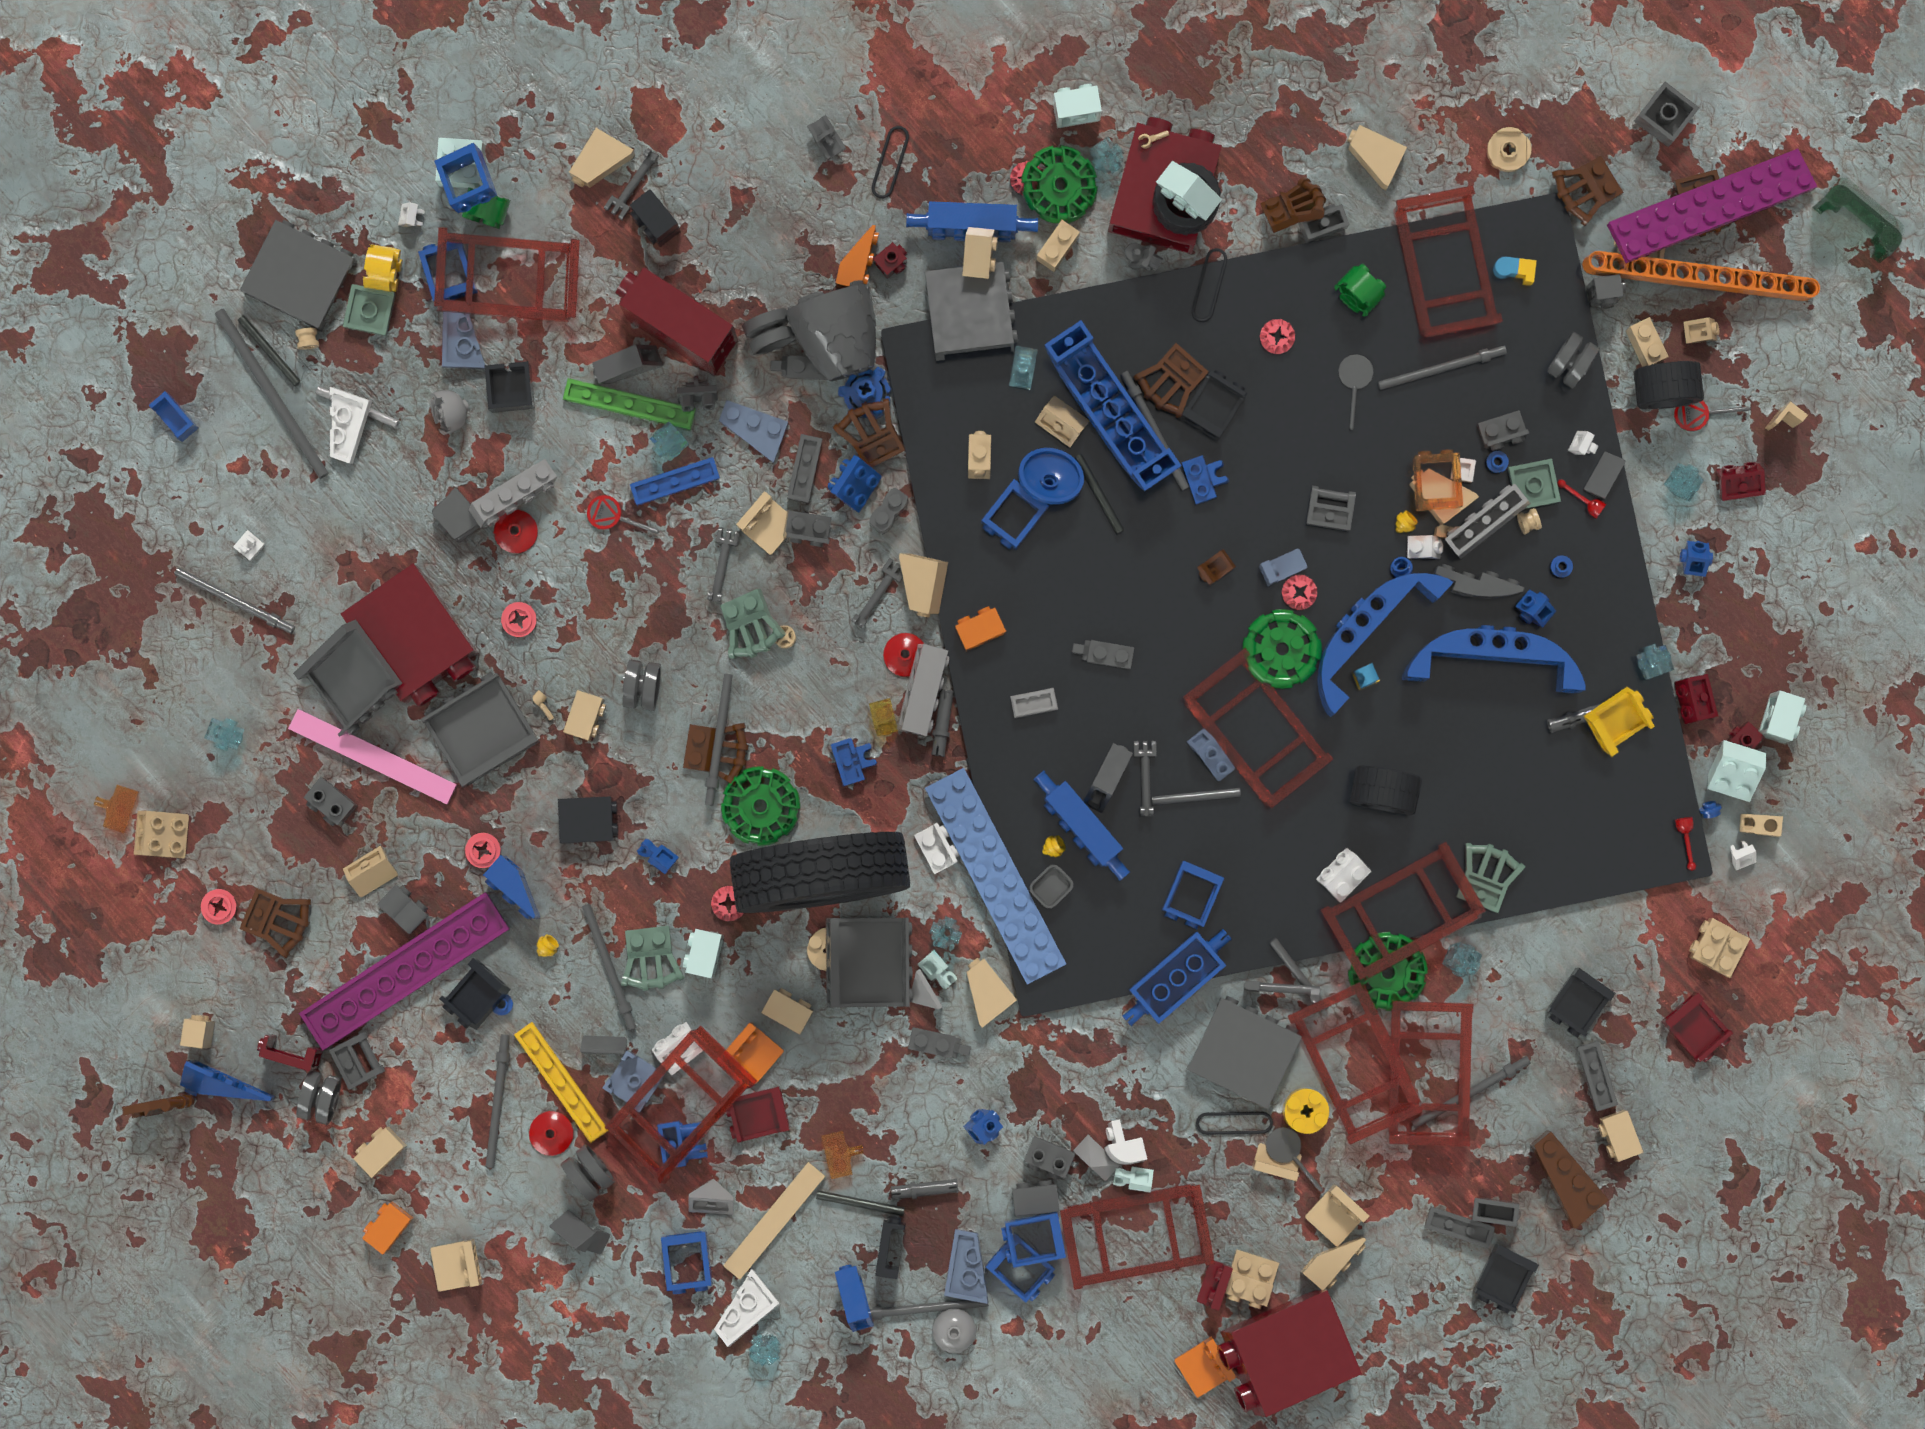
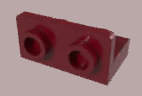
M1746 462L1742 466L1725 465L1722 469H1716V475L1719 477L1720 499L1722 501L1766 495L1765 470L1759 463Z
M1708 674L1674 682L1684 724L1718 717Z
M1210 1260L1197 1302L1219 1311L1233 1267Z

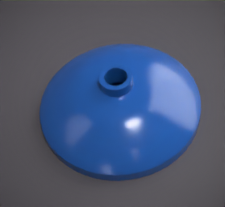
M1040 448L1031 451L1023 458L1019 466L1018 477L1021 486L1031 497L1043 503H1067L1077 497L1083 487L1084 474L1080 464L1071 455L1059 449Z

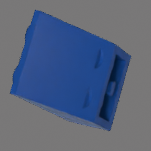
M500 855L483 874L487 878L485 883L493 890L498 891L500 889L504 893L502 897L511 905L517 904L520 907L518 911L525 918L530 920L532 918L539 919L540 914L523 870L507 856Z

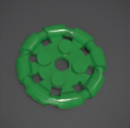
M1060 145V147H1045L1033 155L1034 158L1031 162H1027L1023 170L1021 183L1024 184L1022 194L1026 204L1031 211L1034 210L1039 214V218L1050 223L1059 224L1061 220L1066 223L1077 221L1086 214L1085 211L1089 207L1093 206L1097 196L1098 186H1096L1095 182L1097 175L1093 165L1088 158L1085 159L1080 155V151L1064 145ZM1055 156H1060L1061 162L1055 163ZM1074 161L1079 165L1078 169L1072 165ZM1040 164L1046 167L1042 172L1037 168ZM1057 178L1064 180V190L1056 188L1055 181ZM1081 179H1087V187H1081ZM1032 182H1038V190H1033ZM1078 197L1082 200L1080 205L1075 202ZM1043 199L1049 203L1046 208L1040 204ZM1065 206L1066 212L1060 213L1059 207Z
M1278 609L1272 610V613L1268 615L1262 614L1249 626L1248 635L1243 640V658L1247 660L1248 670L1261 683L1266 682L1273 688L1286 689L1292 688L1294 684L1299 682L1301 684L1314 674L1317 669L1316 664L1318 660H1321L1322 656L1321 638L1318 639L1316 627L1308 618L1303 615H1296L1292 610ZM1275 621L1277 627L1270 630L1268 624ZM1289 621L1297 624L1295 630L1287 627ZM1257 634L1263 637L1260 644L1255 642ZM1308 635L1310 643L1304 645V640L1301 637ZM1277 644H1286L1288 653L1286 655H1279L1276 652ZM1261 653L1263 661L1257 663L1254 656ZM1303 655L1310 657L1307 664L1301 662ZM1269 668L1277 671L1275 677L1267 674ZM1294 668L1296 675L1289 677L1287 670Z
M764 766L747 768L743 770L742 774L734 777L732 783H728L723 792L724 800L721 803L722 818L724 823L728 824L732 830L730 832L742 842L747 844L749 842L757 843V846L771 845L779 842V838L784 835L787 836L795 827L798 821L797 813L798 809H800V797L797 789L791 785L789 777L774 768L772 770L764 769ZM762 777L770 779L769 785L761 784ZM749 780L751 786L744 790L741 784ZM781 787H783V789L786 792V794L782 797L776 791ZM733 796L740 797L738 806L732 805ZM761 799L767 803L765 811L757 812L755 810L754 804L757 800ZM783 806L790 807L788 816L781 814ZM739 815L745 821L740 825L735 820ZM777 822L780 828L773 832L769 826ZM752 827L760 828L759 835L751 833Z
M1390 932L1374 934L1363 944L1360 943L1351 955V967L1348 969L1349 983L1352 991H1356L1359 995L1358 999L1370 1008L1376 1010L1381 1008L1385 1009V1011L1399 1010L1406 1007V1004L1410 1001H1415L1425 987V974H1428L1424 953L1418 950V945L1405 935L1399 933L1398 935H1393ZM1389 943L1396 944V951L1388 949ZM1375 946L1378 952L1373 953L1371 956L1368 951ZM1410 952L1413 958L1408 962L1404 956ZM1360 964H1366L1365 972L1359 971ZM1386 966L1394 968V974L1390 978H1385L1382 975V970ZM1411 972L1417 973L1416 980L1410 979ZM1367 982L1372 987L1368 991H1366L1363 987V985H1365ZM1405 987L1408 993L1400 997L1397 992ZM1380 994H1387V1000H1381Z

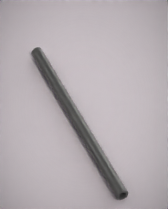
M225 309L218 310L215 316L319 479L329 474Z

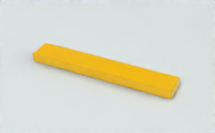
M531 1022L515 1033L516 1039L588 1141L592 1143L609 1131L535 1024Z

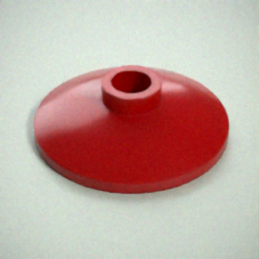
M515 510L509 515L505 513L499 517L500 519L494 526V537L497 544L503 550L509 553H523L534 545L538 536V527L530 514L522 510ZM518 527L519 532L515 535L512 534L511 529Z
M900 633L893 636L886 643L883 652L887 668L895 675L909 677L918 644H924L923 641L910 633ZM903 650H907L910 653L908 658L901 656Z
M556 1111L541 1113L533 1120L529 1129V1138L532 1146L541 1154L548 1156L564 1152L572 1143L574 1135L570 1120L562 1113ZM549 1129L554 1131L553 1138H549L546 1135Z

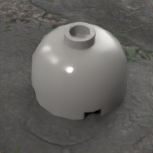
M451 390L431 393L430 396L434 397V399L430 400L431 413L435 424L440 422L442 427L438 429L440 433L445 435L459 430L466 421V413L469 412L467 401L465 399L462 400L459 394Z
M948 1309L942 1311L935 1318L932 1326V1336L935 1343L942 1350L949 1353H960L967 1350L974 1342L976 1325L972 1316L965 1310Z

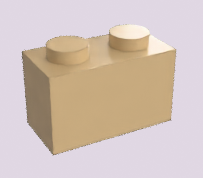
M1061 220L1037 254L1036 260L1055 272L1079 238L1080 232Z
M968 227L965 236L963 276L989 279L990 273L995 272L996 259L992 258L993 251L997 250L998 238L994 237V230Z
M1650 317L1630 326L1626 330L1642 367L1658 364L1669 357Z
M577 690L563 732L590 742L592 737L596 738L599 730V725H596L599 716L603 717L606 709V704H603L604 699Z
M780 988L779 991L774 989L761 1013L792 1031L801 1034L814 1012L810 1009L811 1004L802 999L798 1002L791 998L792 994L783 988Z
M197 1014L191 1015V1018L184 1019L180 1045L201 1049L211 1048L215 1021H210L209 1016Z
M1621 1110L1599 1119L1600 1125H1598L1601 1136L1607 1139L1608 1145L1606 1150L1610 1158L1620 1162L1643 1153L1627 1110Z
M380 1127L372 1134L373 1140L368 1145L363 1143L355 1151L357 1156L353 1159L371 1178L380 1173L407 1146L390 1127H385L384 1129Z

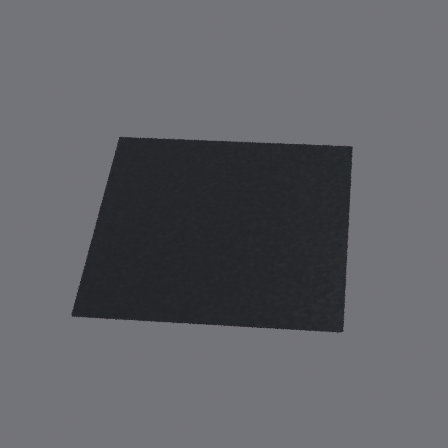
M1558 192L1227 259L1213 315L1205 322L1197 321L1192 315V306L1204 265L1200 264L1009 303V309H1014L1015 323H1011L1012 330H1017L1018 343H1014V351L1012 352L1011 347L946 354L944 355L945 360L936 361L931 319L882 329L881 336L926 556L948 562L938 615L945 649L948 650L949 668L973 786L1066 962V965L1026 984L1007 947L1019 1010L1023 1017L1133 995L1129 989L1195 932H1198L1208 942L1222 929L1227 934L1221 940L1227 935L1232 938L1231 941L1217 952L1219 958L1226 966L1213 977L1216 978L1284 964L1269 943L1274 938L1278 939L1294 961L1356 949L1360 943L1363 944L1369 940L1370 936L1377 933L1390 932L1393 935H1398L1399 933L1411 938L1712 875L1711 861L1625 467H1622L1604 500L1583 490L1604 452L1622 458L1600 352L1598 351L1591 367L1573 389L1563 383V378L1568 371L1567 368L1557 378L1547 373L1550 364L1573 331L1583 337V342L1578 349L1579 352L1589 342L1598 347L1570 215L1564 208L1566 205L1563 200L1559 199L1556 195ZM1501 257L1537 260L1534 283L1531 286L1522 285V278H1497L1493 273V266ZM1224 260L1207 263L1195 308L1196 316L1201 319L1207 318L1210 314ZM1360 264H1364L1375 279H1380L1386 285L1384 290L1385 297L1367 316H1362L1364 313L1362 311L1356 313L1340 299V290L1335 291L1334 288L1353 266H1359ZM1272 319H1282L1290 323L1295 330L1294 344L1285 353H1270L1261 344V330ZM1082 320L1094 338L1093 344L1126 392L1128 389L1120 375L1126 371L1131 375L1135 385L1139 386L1142 392L1141 396L1179 463L1182 465V462L1202 455L1206 465L1219 460L1223 461L1224 466L1216 471V476H1226L1229 478V482L1214 487L1217 498L1196 504L1190 486L1182 491L1173 473L1148 490H1142L1123 469L1090 421L1071 447H1068L1035 423L1041 411L1053 396L1058 397L1087 418L1057 372L1044 345ZM1280 328L1275 334H1269L1275 337V345H1277L1280 339L1286 338L1281 335ZM1177 343L1206 370L1213 372L1217 370L1226 376L1225 380L1232 384L1237 382L1242 385L1247 395L1219 440H1216L1184 419L1176 418V415L1164 410H1158L1155 407L1156 404L1150 399L1144 398V393L1138 381L1135 382L1133 376L1156 365ZM1505 345L1507 354L1491 358V361L1485 363L1480 361L1380 390L1378 386L1379 381L1473 355L1482 349L1487 348L1490 350ZM1358 354L1370 361L1373 366V376L1367 386L1357 389L1354 429L1350 430L1352 388H1348L1341 382L1338 370L1344 358ZM1162 369L1145 377L1150 388L1165 373ZM1169 376L1155 393L1163 398L1176 382ZM1204 379L1189 394L1184 410L1189 405L1190 401L1196 394ZM1180 387L1167 403L1179 407L1185 390ZM1520 410L1525 428L1529 430L1530 434L1525 437L1523 442L1513 444L1510 441L1504 443L1505 447L1495 450L1507 455L1509 460L1508 467L1552 459L1557 482L1563 479L1566 485L1589 501L1598 499L1607 504L1599 516L1594 518L1588 513L1586 503L1566 489L1558 487L1560 503L1535 507L1542 528L1539 530L1532 529L1528 534L1524 535L1516 515L1462 559L1459 558L1447 541L1442 538L1443 552L1441 559L1407 558L1408 536H1434L1435 528L1440 526L1409 486L1413 481L1411 477L1421 469L1423 472L1431 469L1450 479L1453 457L1476 460L1472 483L1452 480L1479 496L1474 502L1444 524L1451 527L1462 526L1465 523L1464 520L1474 512L1477 514L1483 509L1482 506L1490 499L1495 500L1500 496L1502 489L1508 485L1511 486L1508 467L1501 473H1494L1488 469L1486 460L1488 455L1494 451L1491 448H1484L1477 424ZM976 431H984L986 435H991L990 479H968L969 434H974ZM1577 431H1588L1594 435L1592 442L1598 445L1595 454L1590 452V454L1576 455L1568 451ZM1040 448H1054L1068 453L1073 458L1080 454L1083 455L1124 531L1116 534L1085 477L1080 493L1073 500L1064 504H1047L1049 505L1048 510L1017 549L1013 547L1008 549L1000 542L1001 538L994 533L991 536L982 528L984 525L981 523V520L1013 479L1020 483L1018 477L1019 466L1028 453ZM1494 459L1495 465H1501V459ZM1182 465V466L1180 467V470H1181V472L1183 473V475H1184V477H1185V479H1186V481H1187V483H1188V480H1187V477H1186V474H1185V471H1184V468H1183V465ZM1312 485L1319 486V489L1349 493V491L1356 492L1350 531L1306 524ZM1011 492L990 520L1016 539L1037 513V510ZM1317 498V503L1347 507V502ZM1525 509L1521 512L1525 514L1528 513L1530 509ZM1407 510L1417 519L1418 523L1413 531L1398 533L1395 531L1396 517L1400 512L1403 513ZM1224 549L1236 567L1221 579L1209 585L1208 582H1204L1201 579L1197 567ZM1295 549H1300L1307 564V569L1294 575H1305L1313 580L1317 587L1315 602L1304 610H1295L1289 607L1283 600L1282 588L1290 577L1267 586L1259 569L1261 563L1276 559ZM1561 555L1567 556L1573 563L1572 572L1564 578L1555 576L1550 567L1552 560ZM1398 557H1405L1411 561L1413 566L1411 574H1433L1437 566L1446 564L1454 567V571L1457 573L1468 572L1475 575L1477 580L1482 572L1491 571L1499 574L1500 579L1507 581V578L1520 582L1519 586L1524 587L1523 592L1517 595L1484 599L1450 592L1451 585L1434 603L1413 587L1330 679L1350 697L1331 717L1326 714L1318 692L1319 660L1316 664V671L1307 681L1302 684L1300 682L1294 684L1292 688L1279 689L1271 687L1266 682L1261 683L1248 670L1247 660L1243 658V640L1248 635L1249 626L1262 614L1268 615L1272 613V610L1278 609L1292 610L1294 614L1303 615L1308 618L1317 629L1318 639L1321 638L1323 652L1330 638L1339 629L1336 626L1337 623L1346 614L1350 616L1353 613L1350 609L1361 597L1365 600L1377 588L1397 578L1391 573V564ZM1560 562L1558 565L1559 569L1565 570L1566 565ZM1305 585L1300 589L1295 587L1296 593L1293 599L1298 596L1307 599L1303 593L1307 586ZM1529 589L1537 594L1541 592L1549 598V603L1556 610L1543 628L1533 622L1530 624L1525 622L1520 617L1521 612L1516 607ZM1371 601V607L1374 610H1379L1378 603ZM989 606L990 609L996 608L1006 634L966 652L955 629V626L958 625L957 621L966 616H970V618L978 616L977 612ZM1356 617V623L1363 627L1365 624L1364 620ZM1275 621L1268 624L1270 630L1277 627ZM1289 621L1287 627L1295 630L1297 624ZM1481 625L1494 626V630H1500L1503 627H1514L1516 632L1535 634L1554 642L1567 652L1576 663L1586 687L1585 691L1578 694L1556 692L1558 667L1556 665L1431 656L1430 678L1424 682L1402 680V674L1412 658L1424 646L1438 637L1456 630L1478 629ZM1342 633V641L1345 643H1349V636L1347 634ZM1257 634L1255 642L1260 644L1263 637ZM1308 635L1301 637L1304 640V645L1310 643ZM1471 637V644L1473 646H1477V640L1474 637ZM1493 638V645L1496 648H1499L1500 644L1498 640ZM1085 640H1094L1134 647L1131 669L1088 663L1082 660L1083 655L1072 653L1073 643L1084 645ZM1515 640V647L1521 650V643ZM1284 643L1277 644L1276 652L1279 655H1286L1288 653L1287 645ZM1261 653L1254 656L1257 663L1263 661ZM1303 655L1301 662L1307 664L1310 657ZM1373 663L1380 681L1359 690L1351 672ZM1269 668L1267 674L1275 677L1277 671ZM1294 668L1287 670L1289 677L1296 675ZM1629 687L1634 692L1637 690L1644 699L1642 704L1644 708H1648L1654 717L1652 722L1655 726L1652 729L1646 726L1617 745L1616 748L1619 752L1611 757L1602 750L1587 722L1578 724L1573 729L1568 727L1551 733L1547 720L1565 715V712L1568 711L1572 713L1601 704L1624 688ZM1054 688L1058 710L1014 718L1010 696ZM1203 728L1215 738L1235 767L1221 781L1215 779L1200 756L1187 743L1189 739ZM1134 741L1139 742V750H1143V741H1147L1148 750H1151V741H1156V757H1150L1151 807L1154 808V816H1140V807H1142L1141 757H1134ZM1113 743L1126 747L1133 754L1104 811L1101 813L1089 806L1088 808L1123 848L1118 853V858L1130 873L1120 881L1108 866L1101 867L1099 864L1094 866L1087 857L1090 853L1085 847L1080 849L1073 841L1075 837L1070 830L1065 832L1058 822L1061 819L1056 813L1052 816L1044 807V804H1046L1044 800L1046 793L1033 780L1042 771H1045L1056 786H1060L1066 781L1084 801ZM1358 765L1374 766L1420 776L1422 783L1416 814L1391 813L1352 804L1350 798L1356 767ZM1234 788H1240L1241 797L1154 806L1152 804V797ZM1693 817L1694 826L1692 831L1689 832L1693 862L1696 864V869L1693 871L1687 868L1689 860L1685 837L1683 833L1677 830L1675 819ZM1059 835L1063 839L1066 850L1061 856L1053 857L1042 853L1045 840L1049 836ZM1465 843H1471L1472 845H1488L1489 843L1494 845L1493 848L1507 850L1508 854L1519 864L1523 863L1526 866L1508 886L1498 913L1456 897L1466 870ZM1348 848L1364 862L1371 872L1340 903L1316 879L1322 870L1327 868L1336 859L1340 852ZM1472 854L1473 873L1477 874L1484 854ZM1490 856L1483 874L1484 877L1492 878L1498 863L1497 858ZM1182 861L1224 877L1204 927L1198 926V929L1185 925L1186 920L1178 917L1176 921L1166 917V912L1162 910ZM1504 863L1499 876V883H1503L1513 872V869L1506 863ZM1057 865L1071 878L1073 888L1056 906L1046 908L1032 895L1030 885L1047 867ZM1184 872L1170 907L1200 920L1214 884Z

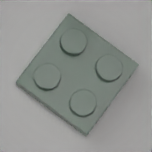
M352 284L343 327L387 337L396 294L394 292L369 289Z
M1552 459L1508 467L1511 486L1516 484L1531 503L1525 509L1561 502Z

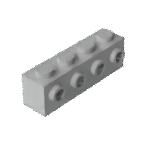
M543 459L472 502L469 511L480 528L487 524L491 526L500 519V516L505 513L509 515L518 509V505L523 502L527 504L535 499L538 493L542 491L545 493L555 486L554 483L557 476L546 459Z
M1516 484L1508 485L1500 491V496L1495 500L1490 499L1482 506L1483 509L1477 514L1474 512L1464 520L1465 523L1459 528L1456 526L1447 533L1448 537L1445 540L1459 558L1462 559L1531 503Z
M918 644L897 730L919 736H927V733L931 732L933 720H931L932 713L936 711L938 706L937 693L938 690L942 689L944 678L942 677L943 670L947 668L949 663L948 650L926 644Z

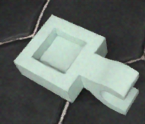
M935 950L918 963V966L932 981L936 978L940 986L945 990L957 980L954 973L945 970L948 965Z
M1133 1166L1131 1171L1116 1168L1113 1185L1124 1186L1129 1184L1128 1189L1151 1192L1154 1170Z

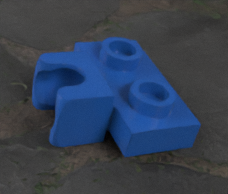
M1202 455L1182 462L1196 504L1217 498L1214 487L1229 482V478L1226 476H1216V471L1224 466L1222 460L1206 465Z
M852 738L830 744L844 787L865 780L862 769L877 765L875 759L866 760L864 758V753L872 748L871 743L855 748Z

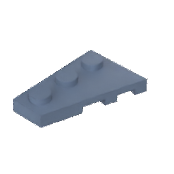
M443 301L442 368L485 369V363L466 302Z
M728 400L725 402L719 422L774 464L789 423L788 421Z
M955 1229L944 1296L988 1304L979 1235L976 1232Z

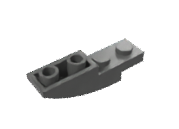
M1442 564V566H1437L1433 573L1434 575L1450 579L1453 582L1450 592L1462 596L1484 599L1503 598L1520 594L1524 590V587L1519 586L1520 582L1507 578V581L1499 578V574L1491 571L1482 572L1477 580L1475 575L1463 572L1460 574L1454 571V567Z

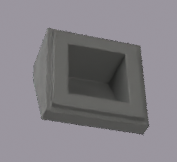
M596 1227L593 1230L597 1235L587 1251L601 1254L609 1240L610 1234Z

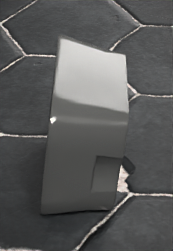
M1050 865L1031 883L1030 892L1044 907L1053 908L1072 890L1073 881L1060 867Z

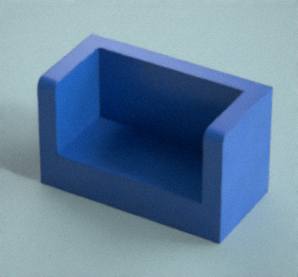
M166 391L149 404V407L158 414L175 434L174 436L181 442L199 428Z

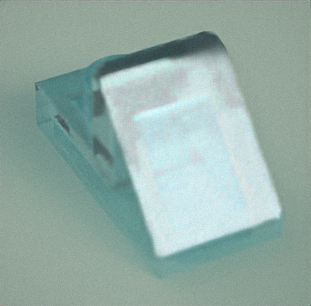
M1016 346L1009 386L1031 390L1037 349Z

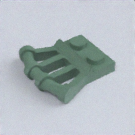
M761 589L753 590L720 605L727 624L726 627L730 632V646L728 648L730 659L756 657L759 652L769 651L779 638L782 639L786 635L785 631L770 615ZM761 619H764L773 629V633L768 638ZM752 623L760 640L756 645L748 628V625ZM739 629L745 641L746 648H738Z
M1465 843L1466 870L1456 897L1498 913L1508 886L1526 866L1523 863L1519 864L1508 854L1507 850L1493 848L1494 845L1489 843L1488 845ZM1472 854H1484L1477 874L1473 873ZM1490 856L1498 859L1491 879L1483 876ZM1504 863H1506L1513 869V872L1503 883H1499V876Z
M670 926L625 931L628 961L621 986L627 987L629 985L643 989V991H648L649 988L655 987L664 989L670 983L678 979L681 981L685 978L672 953ZM662 955L667 956L674 969V972L663 977ZM655 956L657 978L648 979L646 957ZM640 958L642 980L630 977L634 959Z

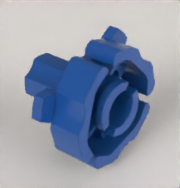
M877 367L874 371L867 370L859 373L860 378L858 379L856 375H850L845 386L839 387L838 396L844 398L849 410L852 408L855 410L850 403V397L858 407H861V404L866 401L868 403L881 401L883 397L881 384L885 386L887 395L891 393V388L884 378L886 371ZM861 389H869L871 393L867 392L866 395H863ZM884 410L872 412L875 418L879 419L883 416ZM864 414V415L860 416L859 418H868V417L866 416V414Z

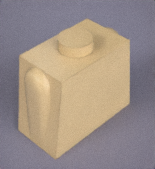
M976 431L974 434H969L968 479H990L991 435H986L984 431Z

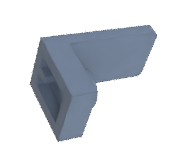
M1295 549L1276 559L1261 563L1259 569L1267 586H1270L1307 569V564L1300 549Z
M1204 728L1187 741L1188 745L1200 756L1217 781H1221L1235 769L1215 738Z

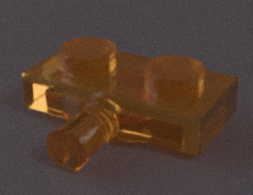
M116 785L110 800L97 796L95 800L103 802V804L95 801L94 805L106 809L103 827L125 833L139 791Z
M843 1131L821 1135L830 1178L835 1179L853 1175L850 1164L851 1156L864 1154L863 1150H859L863 1149L862 1144L849 1148Z

